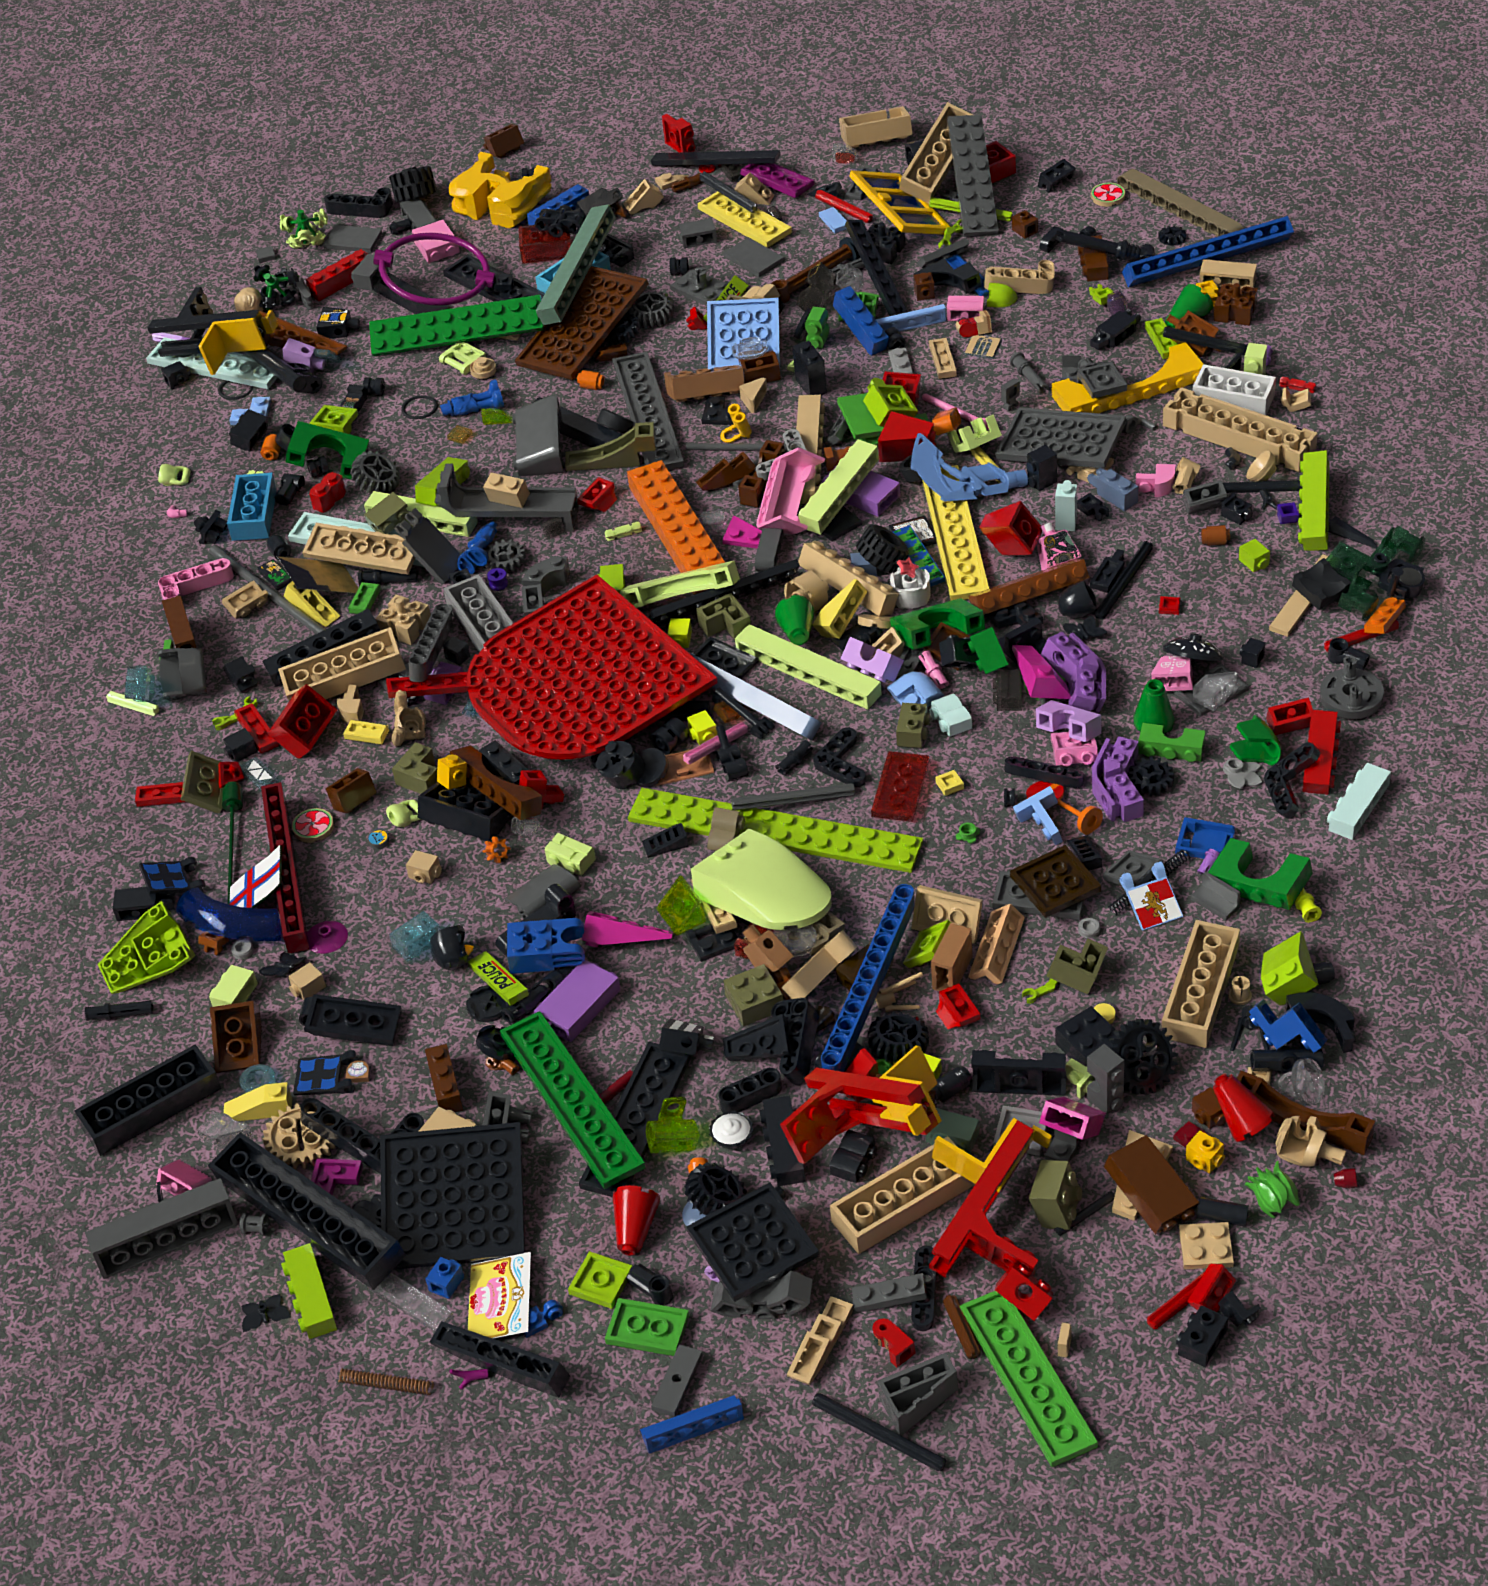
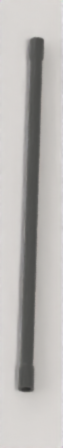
M213 545L210 547V555L217 560L222 558L228 559L235 573L248 583L254 580L262 591L266 590L268 592L270 600L313 633L317 634L325 630L231 558L219 546ZM388 677L377 680L387 690L386 678Z

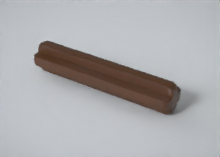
M947 1295L943 1300L945 1309L967 1358L975 1359L981 1354L979 1346L960 1309L957 1297L955 1295Z

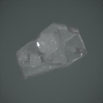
M1234 671L1205 675L1194 686L1193 702L1215 711L1220 705L1222 706L1231 694L1237 691L1239 687L1238 673Z
M213 1111L197 1129L201 1142L219 1151L223 1150L239 1132L254 1140L251 1132L252 1129L247 1123L238 1122L228 1114H221Z

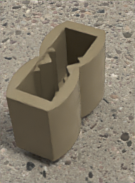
M714 808L707 849L717 851L739 836L740 830L745 826L743 812Z

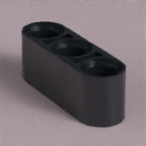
M765 1068L723 1087L718 1095L721 1111L724 1113L725 1111L732 1112L735 1110L739 1113L763 1102L762 1100L778 1095L782 1090L780 1072L775 1068Z

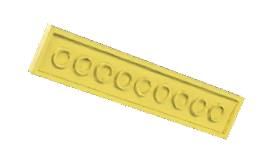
M953 465V466H952V467H955V468L959 469L958 465ZM940 468L942 474L953 480L959 481V479L950 475L949 472ZM922 480L950 601L959 598L969 599V595L987 590L989 586L967 500L946 502L940 500L941 496L935 493Z

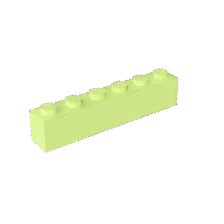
M857 440L849 448L847 454L840 459L836 468L830 472L825 482L819 486L817 492L810 497L809 502L798 514L800 523L807 525L808 531L822 534L879 461L878 447Z
M373 491L364 504L365 511L368 512L390 494ZM397 495L407 504L408 507L406 509L408 511L416 508L422 514V517H427L440 532L469 537L478 523L477 517H455L439 505L432 506L416 503L415 498Z

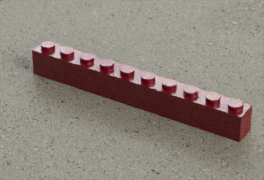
M281 782L261 786L270 852L272 853L279 845L282 846L281 886L276 890L284 942L288 954L308 950L309 942L283 786Z

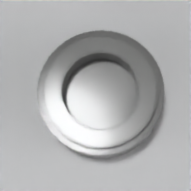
M1084 918L1078 924V932L1085 938H1094L1100 933V923L1094 918Z
M242 939L232 945L231 951L236 959H246L252 955L254 948L249 940Z

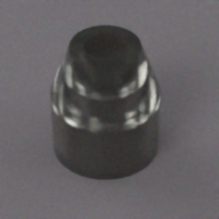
M771 206L767 209V214L780 221L783 220L782 214L776 206Z

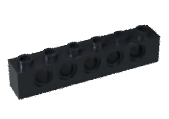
M368 608L262 662L275 687L283 685L279 668L379 632L380 628Z

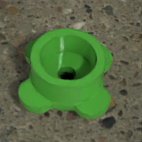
M963 823L959 827L956 839L967 841L970 844L976 842V836L980 834V829L972 823Z

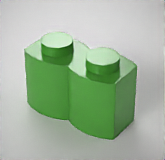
M813 306L805 322V329L808 333L806 341H810L815 348H823L830 332L827 324L828 312L826 308Z

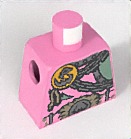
M1052 522L1041 526L1044 536L1036 544L1041 570L1081 557L1067 530L1055 532Z

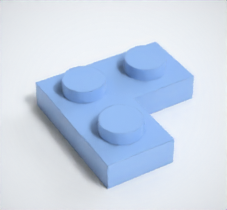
M252 398L250 410L267 417L271 398ZM248 409L232 410L230 425H236L239 417L242 414L244 415Z

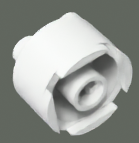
M900 567L897 568V572L891 574L890 585L894 591L899 593L896 602L898 608L913 609L927 605L931 593L930 575L926 569L923 571L918 567L915 570L914 578L907 574L901 575Z

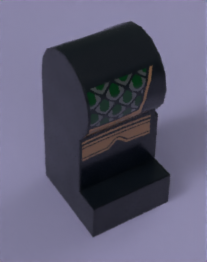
M349 384L347 388L348 393L341 402L340 407L354 408L359 413L367 400L365 386Z

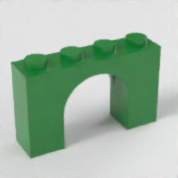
M298 421L287 448L285 462L304 467L310 451L320 447L331 448L339 452L343 457L340 475L351 480V465L358 455H361L363 452L367 453L369 439Z
M962 598L890 618L891 627H895L904 644L913 650L931 645L930 629L938 627L940 622L957 628L967 635L985 630L983 610Z
M1230 838L1208 873L1240 891V897L1290 910L1313 874L1310 858L1289 853L1275 874L1262 879H1252L1243 875L1253 860L1250 843Z

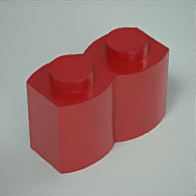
M334 472L328 473L323 477L321 483L316 484L310 490L309 495L314 510L325 513L333 507L336 501L344 497L346 489L343 476Z

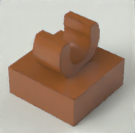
M210 928L199 935L198 944L204 945L206 953L211 948H214V955L217 956L223 950L222 945L229 942V934Z

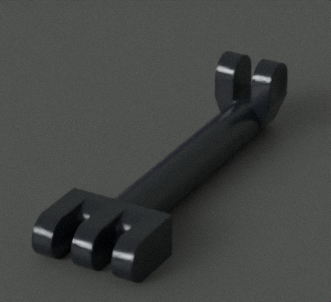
M720 687L714 692L712 701L718 704L723 700L753 726L750 733L757 738L762 739L764 737L763 733L767 735L769 729L773 730L775 728L774 724L766 717L759 721Z

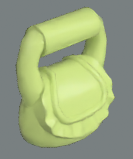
M162 464L159 470L158 481L165 486L186 485L189 482L191 470L184 466ZM179 471H183L181 481L177 480Z
M405 800L399 804L390 805L386 809V813L391 823L397 827H406L411 822L421 820L407 808V806H410L418 814V802L416 800Z

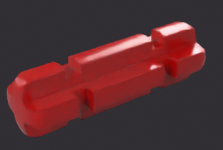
M1284 376L1279 381V386L1283 388L1289 387V389L1298 391L1309 389L1310 393H1314L1316 390V383L1313 382L1306 383L1304 380L1294 378L1289 380V377Z

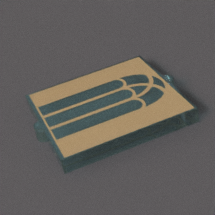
M988 335L972 336L964 355L993 359L1001 338L989 337Z

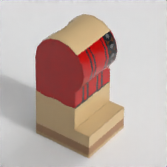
M987 310L979 311L980 316L969 319L962 317L957 320L956 329L963 337H971L992 332L991 319Z

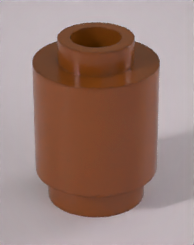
M1225 525L1206 526V528L1201 529L1202 544H1207V546L1226 545V541L1230 540V530L1226 529Z

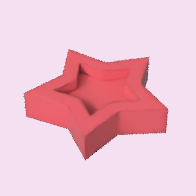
M909 557L906 561L898 560L897 564L901 568V575L907 574L914 578L915 570L919 566L913 564Z

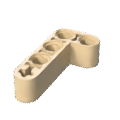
M1041 260L1038 264V270L989 267L985 271L984 288L988 290L989 283H1000L1011 287L1016 293H1050L1053 289L1055 277L1054 263L1050 260Z
M842 930L782 986V989L791 999L805 998L858 946Z

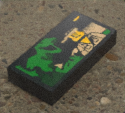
M274 559L257 567L258 572L277 591L292 582L289 574Z

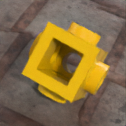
M1199 1131L1186 1145V1161L1192 1163L1197 1169L1204 1170L1209 1174L1215 1167H1220L1225 1159V1155H1223L1224 1144L1219 1139L1211 1137L1202 1131Z

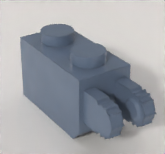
M1098 468L1096 475L1093 473L1088 475V482L1097 488V494L1121 510L1126 511L1138 503V486L1112 469L1106 471L1103 468Z

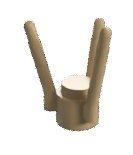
M919 972L894 985L880 989L875 998L878 1008H885L886 1012L919 1009V1005H892V1003L896 1002L894 993L915 984V980L923 976V973Z

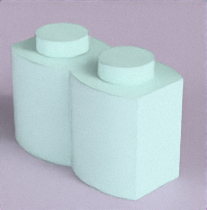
M954 693L931 701V717L933 720H938L939 727L943 733L946 732L951 737L972 729V718Z

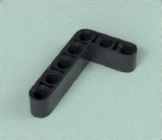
M307 1098L302 1101L300 1120L304 1126L381 1174L379 1138L315 1098ZM313 1111V1112H315V1113H313V1114H308L307 1112ZM409 1113L391 1134L418 1132L424 1125V1119L418 1113ZM327 1123H332V1124H334V1125L327 1126V1125H325V1124H327ZM410 1126H416V1127H418V1128L412 1129V1128H409V1127H410ZM345 1135H351L352 1137L346 1138V1137H344V1136H345ZM364 1147H370L371 1149L365 1150V1149H363V1148H364Z

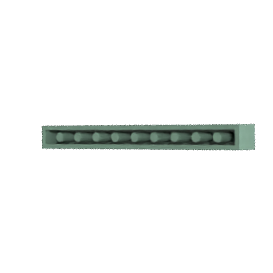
M609 204L592 207L536 309L537 316L543 325L562 322L616 219Z

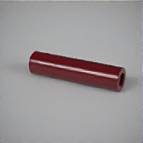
M632 1070L627 1071L598 1095L604 1104L626 1088L633 1074Z

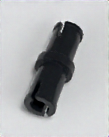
M804 740L797 748L790 750L787 753V757L775 766L776 769H779L777 771L785 776L795 765H799L802 759L813 751V747H810L811 744Z

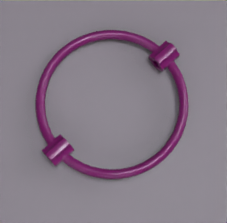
M418 233L405 236L390 244L384 251L376 249L373 264L379 265L381 278L393 292L407 300L420 304L442 306L461 303L475 297L484 287L493 288L496 274L490 272L489 263L483 253L468 241L448 234ZM418 240H442L458 244L471 251L481 262L483 270L477 271L475 279L477 286L471 291L451 298H427L411 294L398 287L389 278L386 267H392L393 251L404 244Z

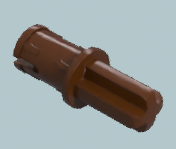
M700 173L691 177H684V180L671 184L672 191L679 192L704 183L700 180Z

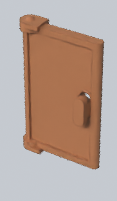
M690 750L665 755L668 759L669 768L666 776L661 778L656 786L714 773L709 754L690 765L683 761V755Z

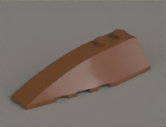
M260 311L261 316L265 317L267 313ZM277 317L278 326L274 333L269 334L271 337L269 345L283 348L287 340L291 338L315 347L316 354L338 355L347 349V345Z

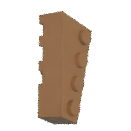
M739 365L715 367L714 371L705 368L698 369L696 373L685 370L680 371L679 375H671V372L664 373L667 395L676 400V402L687 401V398L691 397L703 399L705 395H711L712 397L722 396L724 392L737 394L740 393L739 386L744 384L743 368Z

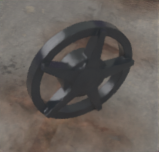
M808 307L795 330V338L799 339L805 329V322L812 308Z

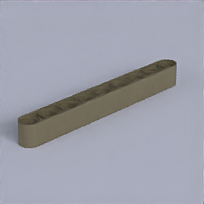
M1130 169L1117 178L1118 185L1126 188L1125 190L1138 194L1139 197L1151 201L1150 203L1158 207H1163L1164 210L1176 214L1177 217L1183 220L1190 221L1189 223L1203 228V230L1210 234H1215L1216 237L1243 229L1239 222L1135 169Z

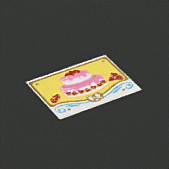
M531 1252L471 1264L468 1314L469 1331L492 1339L528 1332Z

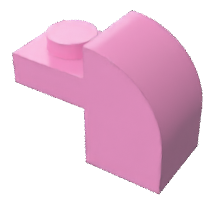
M1156 464V474L1136 473L1138 492H1155L1154 497L1165 496L1172 492L1176 464Z

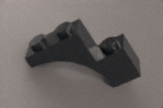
M942 259L913 273L915 275L931 272L934 286H954L966 294L982 286L979 272L970 262L953 269L945 259Z

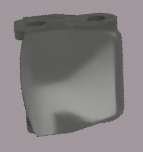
M173 648L158 651L163 699L170 700L207 694L202 648Z

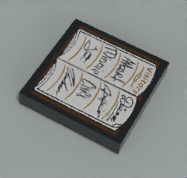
M925 515L889 525L891 532L910 525L924 547L937 544L936 535Z

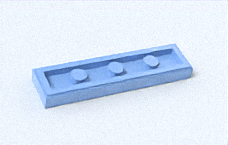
M942 304L876 319V321L884 331L895 327L901 332L945 322L946 307Z

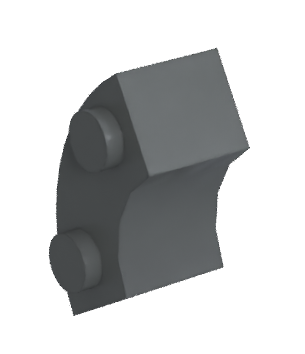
M553 556L535 564L523 576L522 585L541 584L543 597L550 589L566 585L570 575L568 556Z

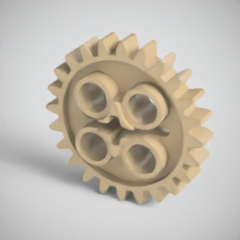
M298 1103L295 1104L294 1109L286 1106V1112L278 1110L279 1117L271 1116L273 1123H266L267 1130H263L264 1138H262L265 1149L287 1165L292 1164L295 1170L298 1164H302L303 1169H306V1165L309 1162L312 1166H315L314 1160L323 1159V1154L330 1156L329 1148L335 1149L334 1144L300 1122L304 1150L301 1151L297 1121L300 1120V1107ZM309 1111V1112H307V1113H308V1114H313V1113H315V1112ZM327 1123V1124H325V1125L331 1126V1125H334V1124H332V1123Z

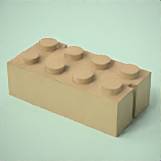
M902 106L889 109V119H887L886 110L839 118L841 138L847 147L850 148L859 147L861 144L872 145L877 141L888 142L893 138L905 139L912 135L910 114Z

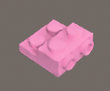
M1069 732L1051 733V743L1056 765L1067 767L1072 764L1081 763L1089 765L1095 762L1098 756L1095 738L1088 742H1083L1070 738Z

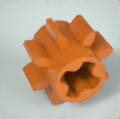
M492 837V842H484L487 846L482 852L487 854V861L494 859L496 863H500L501 858H508L506 854L510 847L506 846V839H501L498 842V837ZM498 847L499 851L494 852V848Z

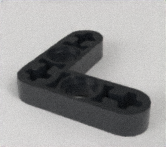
M850 727L842 728L813 758L815 769L845 784H853L855 788L865 784L866 774L862 769L840 758L856 743V731ZM832 748L840 749L838 752L830 751ZM838 768H842L845 770L841 773L835 772V770Z
M1310 742L1304 743L1273 765L1264 775V781L1276 811L1287 819L1294 817L1299 808L1289 780L1315 763L1320 756V750ZM1295 761V766L1289 770V765ZM1285 788L1284 793L1278 797L1279 791Z

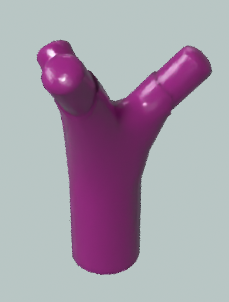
M450 1369L449 1371L450 1374L464 1378L459 1386L461 1390L471 1381L488 1379L487 1369L471 1371Z

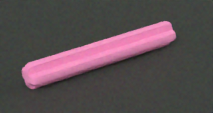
M740 722L726 730L728 742L730 743L746 734L748 726ZM718 735L686 752L683 755V761L690 765L719 749L721 743Z

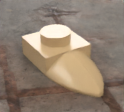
M662 174L655 178V182L664 190L670 188L671 184L684 180V177H688V175Z

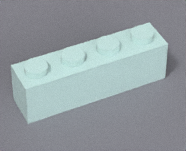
M1366 763L1362 770L1359 769L1353 784L1350 783L1348 785L1345 796L1339 798L1336 809L1334 811L1331 810L1328 815L1329 831L1353 840L1388 788L1391 771L1370 763Z

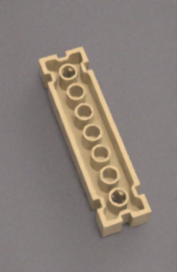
M1182 387L1174 395V401L1170 400L1163 408V426L1174 430L1181 428L1185 434L1227 448L1232 447L1235 451L1256 458L1261 453L1269 450L1275 455L1276 465L1281 462L1285 464V468L1297 472L1300 471V461H1303V453L1315 452L1317 448V432L1305 428L1301 431L1297 429L1296 425L1203 394L1196 396L1194 391Z

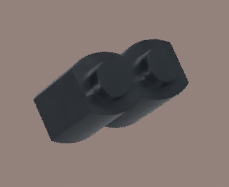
M848 1129L841 1140L839 1148L831 1159L829 1165L830 1175L853 1183H857L860 1177L864 1178L867 1173L869 1159L873 1160L877 1153L874 1137Z

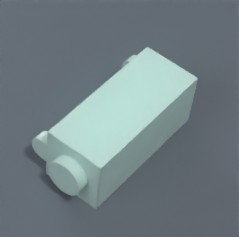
M1065 480L1063 484L1057 483L1055 494V530L1075 531L1077 521V484H1071V481Z

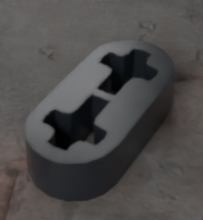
M1054 226L1043 236L1039 246L1041 251L1049 253L1060 242L1056 238L1062 235L1056 234V232L1062 228Z

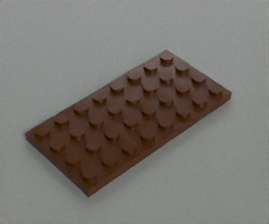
M591 266L562 322L544 325V330L538 331L515 359L516 365L573 380L649 285L648 280Z

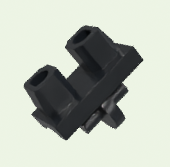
M215 510L210 518L204 516L195 519V530L200 532L202 536L199 544H204L206 541L215 544L220 537V533L214 531V529L223 533L227 528V521L220 518V511Z

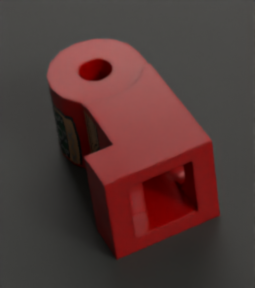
M883 1318L874 1322L872 1326L874 1341L877 1345L885 1347L889 1351L890 1362L896 1368L916 1354L914 1341L892 1321Z

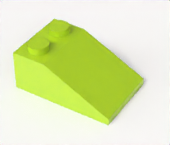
M1301 931L1263 953L1261 981L1265 995L1279 1006L1286 1004V995L1307 992L1319 985L1304 934Z

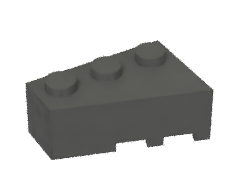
M946 1353L877 1381L879 1400L900 1436L959 1390L957 1371Z

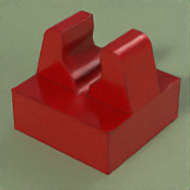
M696 307L690 309V316L686 319V322L689 324L687 327L690 330L698 328L705 330L707 322L703 319L704 315Z

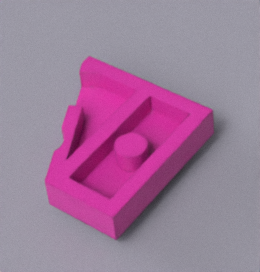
M733 516L722 541L726 545L757 549L762 530Z

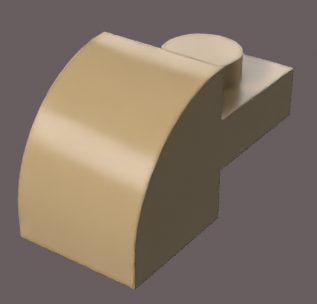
M349 685L343 699H337L340 717L346 724H349L350 720L361 721L364 713L357 685Z

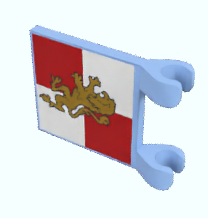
M1157 862L1152 867V872L1157 880L1134 887L1130 873L1122 874V877L1119 879L1126 891L1142 931L1183 917L1162 862Z

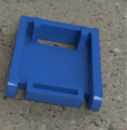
M1184 817L1175 847V854L1180 850H1185L1189 853L1190 857L1204 859L1206 857L1205 852L1209 851V849H1214L1221 853L1229 839L1234 838L1236 829L1233 825ZM1186 832L1194 833L1191 846V840L1184 839Z

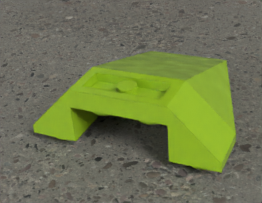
M161 901L146 911L98 963V967L111 994H115L172 973L195 957V954L181 926Z

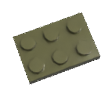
M191 750L187 759L180 800L215 813H220L222 810L223 788H219L218 764L221 761Z

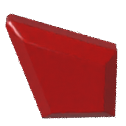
M220 762L218 764L219 788H224L228 782L243 781L244 775L239 762Z

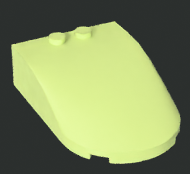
M752 829L746 830L691 868L695 898L764 928L784 930V926L797 925V928H802L822 919L831 908L832 902L829 886L785 846Z

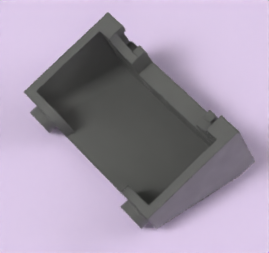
M558 395L548 396L516 409L515 413H512L513 424H516V459L513 460L514 470H518L519 476L563 473L560 446L562 414Z

